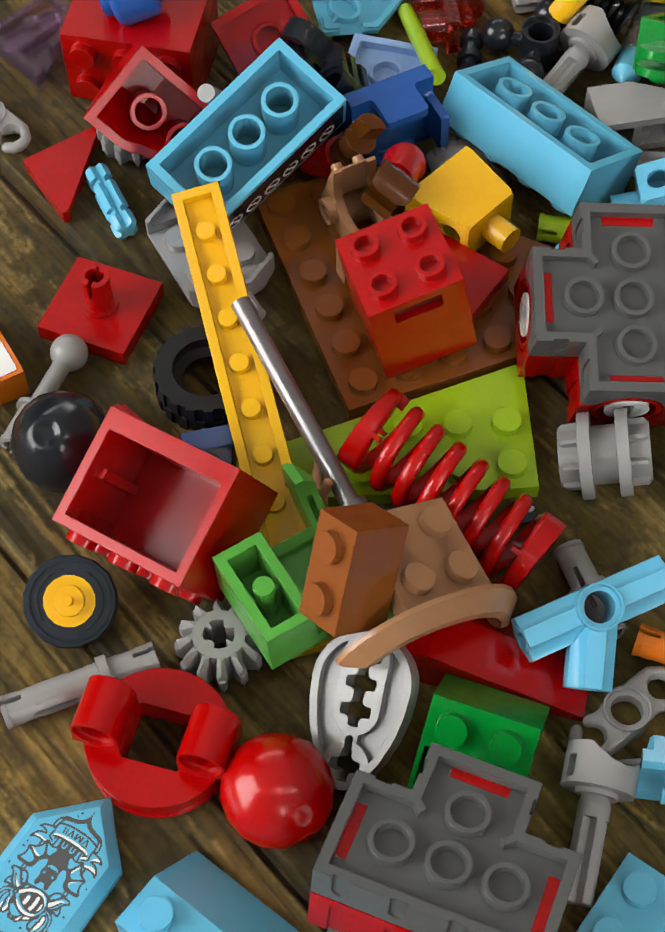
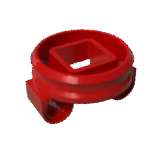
M170 668L143 670L126 676L121 680L105 675L90 676L69 728L73 740L84 743L87 764L93 780L101 793L106 798L111 797L112 804L118 808L145 818L178 816L194 810L209 800L220 788L221 776L225 772L232 753L237 749L243 732L240 717L227 709L225 702L212 686L191 673ZM143 715L187 726L176 756L178 771L168 770L127 758Z

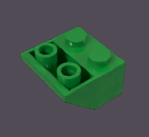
M446 673L433 694L407 788L413 790L419 773H423L425 758L432 742L528 778L550 707Z

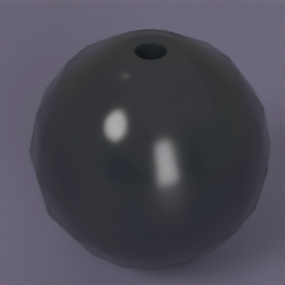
M57 390L41 394L26 404L14 421L10 438L13 459L26 479L40 489L66 493L106 413L100 404L82 393Z

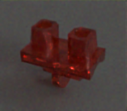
M412 0L416 13L436 12L419 14V20L430 42L443 41L446 54L459 53L456 32L461 25L465 28L474 26L475 21L482 16L484 11L482 0Z

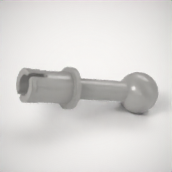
M64 334L54 340L50 348L52 364L32 397H20L16 403L18 411L4 434L0 436V445L4 449H7L10 444L14 421L23 407L41 394L59 390L69 372L77 371L85 365L88 359V347L82 338L74 334Z

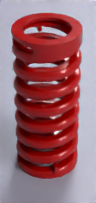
M393 387L382 395L357 423L340 448L337 458L339 462L353 473L363 474L371 470L369 477L371 488L380 492L392 488L391 502L393 506L398 508L436 499L468 448L463 441H456L415 482L424 464L446 434V429L443 425L434 424L427 434L399 462L392 466L400 450L425 416L424 410L420 407L415 406L411 408L396 428L386 437L388 432L383 429L384 425L396 408L403 411L411 401ZM373 440L380 442L375 448L368 451ZM478 458L438 498L442 497L475 556L483 552L479 563L488 579L499 574L510 564L505 575L501 574L494 584H506L511 586L515 592L568 526L550 511H543L508 544L533 503L532 497L529 494L521 493L484 529L511 486L510 479L503 475L497 477L461 513L470 496L489 469L488 461L484 458Z

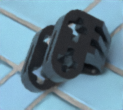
M290 17L279 38L340 94L345 95L369 85L366 69L361 64H356L355 58L350 53H345V49L340 43H333L311 22L300 17ZM344 123L341 126H339L327 139H331L333 136H336L341 131H343Z

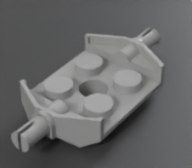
M164 198L145 219L147 235L190 304L199 308L175 208ZM243 220L232 233L249 298L262 320L266 315V311L261 307L254 295L265 288L275 270L274 254L270 252L267 256Z

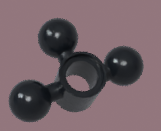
M541 0L536 5L533 16L528 17L523 22L521 32L515 31L512 23L506 18L493 17L489 19L481 30L483 44L486 48L495 52L504 51L510 46L519 47L517 62L543 80L545 73L550 71L556 64L560 31L564 24L555 20L549 12V6L554 0Z

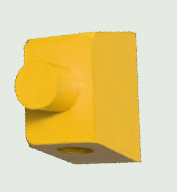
M467 145L419 183L421 186L415 196L405 205L406 212L428 203L441 232L474 251L488 241L501 252L506 253L516 244L520 237V229L509 222L514 196L511 188Z

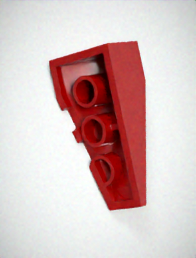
M135 42L109 74L83 118L119 148L152 159L208 104L199 100L197 92L145 47Z
M478 618L434 631L404 645L415 660L421 683L438 687L444 675L449 673L549 706L548 714L580 722L583 720L589 691L562 687L565 653L559 650L534 662H529L517 643L511 622L507 627L497 628L489 624L487 618Z

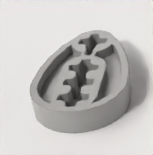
M369 631L338 636L329 642L318 656L312 674L309 695V722L312 743L327 759L335 782V789L348 790L355 773H350L345 779V769L337 766L338 758L348 756L350 749L352 750V760L359 763V770L374 776L388 763L400 745L409 726L419 694L420 681L418 669L411 653L403 646L386 656L381 661V664L370 667L369 678L377 681V687L375 691L365 692L363 705L371 708V715L369 718L360 719L358 725L356 724V715L349 712V705L351 702H359L362 697V688L355 686L354 680L356 675H365L367 668L342 667L337 664L335 659L348 646Z

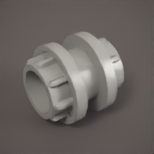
M627 408L614 409V424L591 425L589 412H577L575 423L561 424L557 428V453L562 488H565L567 491L581 490L583 500H593L597 497L596 485L620 483L621 497L634 496V486L649 485L654 480L649 421L644 417L628 418Z

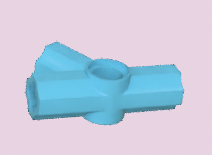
M656 555L512 618L513 634L521 651L529 662H534L566 647L562 687L584 691L612 692L618 624L665 604V563L659 555ZM589 594L597 596L604 604V617L599 623L593 622L585 614L584 602Z

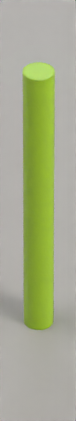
M403 3L397 10L403 27L421 65L425 64L432 73L433 85H441L446 79L445 71L413 6L409 3Z

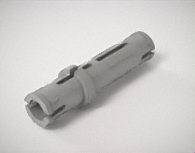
M147 642L132 650L108 658L105 657V654L94 657V663L83 666L80 669L44 680L19 691L1 695L0 710L8 730L27 723V721L80 703L89 677L92 675H105L121 680L139 671L161 668L152 642Z

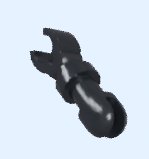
M471 26L460 37L459 46L462 50L457 54L458 70L482 64L480 50L483 47V42L481 40V31L477 27Z

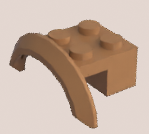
M442 497L386 510L409 525L390 606L394 617L361 636L335 660L342 667L369 668L375 666L386 656L404 645L434 631L460 622L487 618L489 624L497 628H504L509 625L517 601L513 588L506 584H491Z

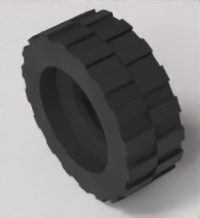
M200 324L198 327L191 328L189 326L184 328L177 335L173 334L170 336L164 346L161 345L157 351L158 357L154 359L153 378L158 404L161 410L166 412V417L172 423L175 421L180 424V428L185 430H202L228 425L221 393L209 396L195 395L184 384V375L189 367L200 362L213 361L204 324Z

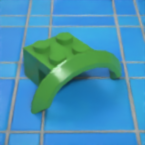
M290 463L282 465L283 473L290 494L306 529L272 548L259 531L212 557L219 588L272 670L332 636L299 612L320 510L326 507L311 475ZM391 609L389 610L387 620L394 617V614Z

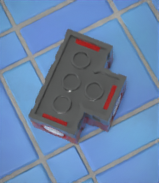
M580 202L559 243V249L532 246L514 285L517 377L548 375V378H565L566 394H568L569 398L567 423L576 422L577 412H589L591 425L614 424V409L627 408L628 418L644 417L649 421V426H664L665 205Z
M432 742L425 758L423 773H419L413 790L395 783L390 785L377 780L376 776L356 770L313 867L307 922L324 929L329 927L339 932H557L583 855L564 847L562 849L546 844L543 839L527 834L543 783Z

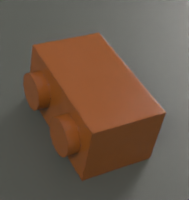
M373 502L321 508L299 612L333 637L370 631L387 621L409 525Z

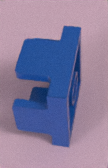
M425 64L343 95L347 99L344 131L364 113L377 115L385 124L386 129L376 138L375 149L366 157L375 156L377 168L381 163L384 152L392 145L400 142H409L415 145V143L432 137L439 148L448 145L450 118L433 92V75Z

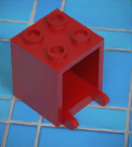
M428 203L334 240L354 305L387 379L477 344L464 277Z

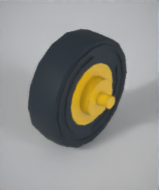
M78 554L59 555L43 562L30 575L23 592V613L30 629L44 642L59 648H82L98 641L111 628L118 611V590L110 573L97 561Z

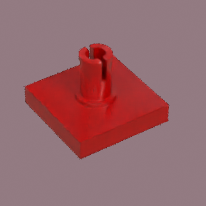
M246 0L209 22V25L239 76L279 38L290 17L295 16L307 21L309 20L298 0Z
M78 256L37 325L39 336L54 342L61 335L74 334L84 340L89 354L126 365L164 295L163 283Z

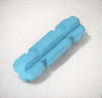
M98 163L95 167L89 166L85 171L87 183L91 191L96 194L94 197L106 220L111 223L110 227L115 237L124 240L128 236H134L138 231L137 220L132 211L127 209L129 205L116 181L111 178L113 175L108 166L103 163Z

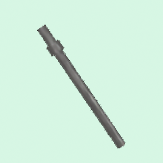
M244 296L235 300L231 305L235 315L324 478L333 480L331 491L340 506L368 503L364 496L359 497L250 298Z

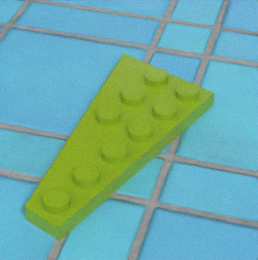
M517 364L412 399L403 411L396 408L383 427L388 432L387 437L411 408L417 406L424 410L425 416L414 429L392 466L399 462L427 434L434 424H441L445 427V436L424 464L415 482L456 441H463L467 445L466 454L454 469L438 497L456 482L478 458H484L488 461L489 469L469 500H476L501 475L508 477L511 482V486L503 498H516L521 493H527L531 497L538 496L539 481L525 377H517ZM363 416L322 430L336 456L346 438ZM303 437L287 441L293 465L309 473L312 477L315 459ZM373 440L368 451H371L380 442ZM236 459V467L240 469L238 459ZM340 462L359 497L364 496L367 501L381 505L392 504L390 498L392 488L383 492L375 491L371 488L369 482L371 470L363 474H356ZM330 490L328 507L340 506Z

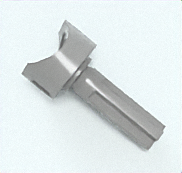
M585 5L577 12L560 33V42L566 52L543 80L564 94L585 68L592 71H603L623 48V45H620L616 39L604 9L593 5Z
M573 739L568 741L560 785L564 789L580 797L577 803L570 850L583 856L567 904L578 905L584 908L593 907L607 824L609 823L611 812L610 803L634 801L641 766V758L616 760L594 740Z

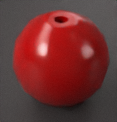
M266 732L247 741L232 753L225 772L221 776L219 797L226 819L243 839L263 849L287 850L307 841L325 826L334 807L335 782L327 759L312 742L293 733Z

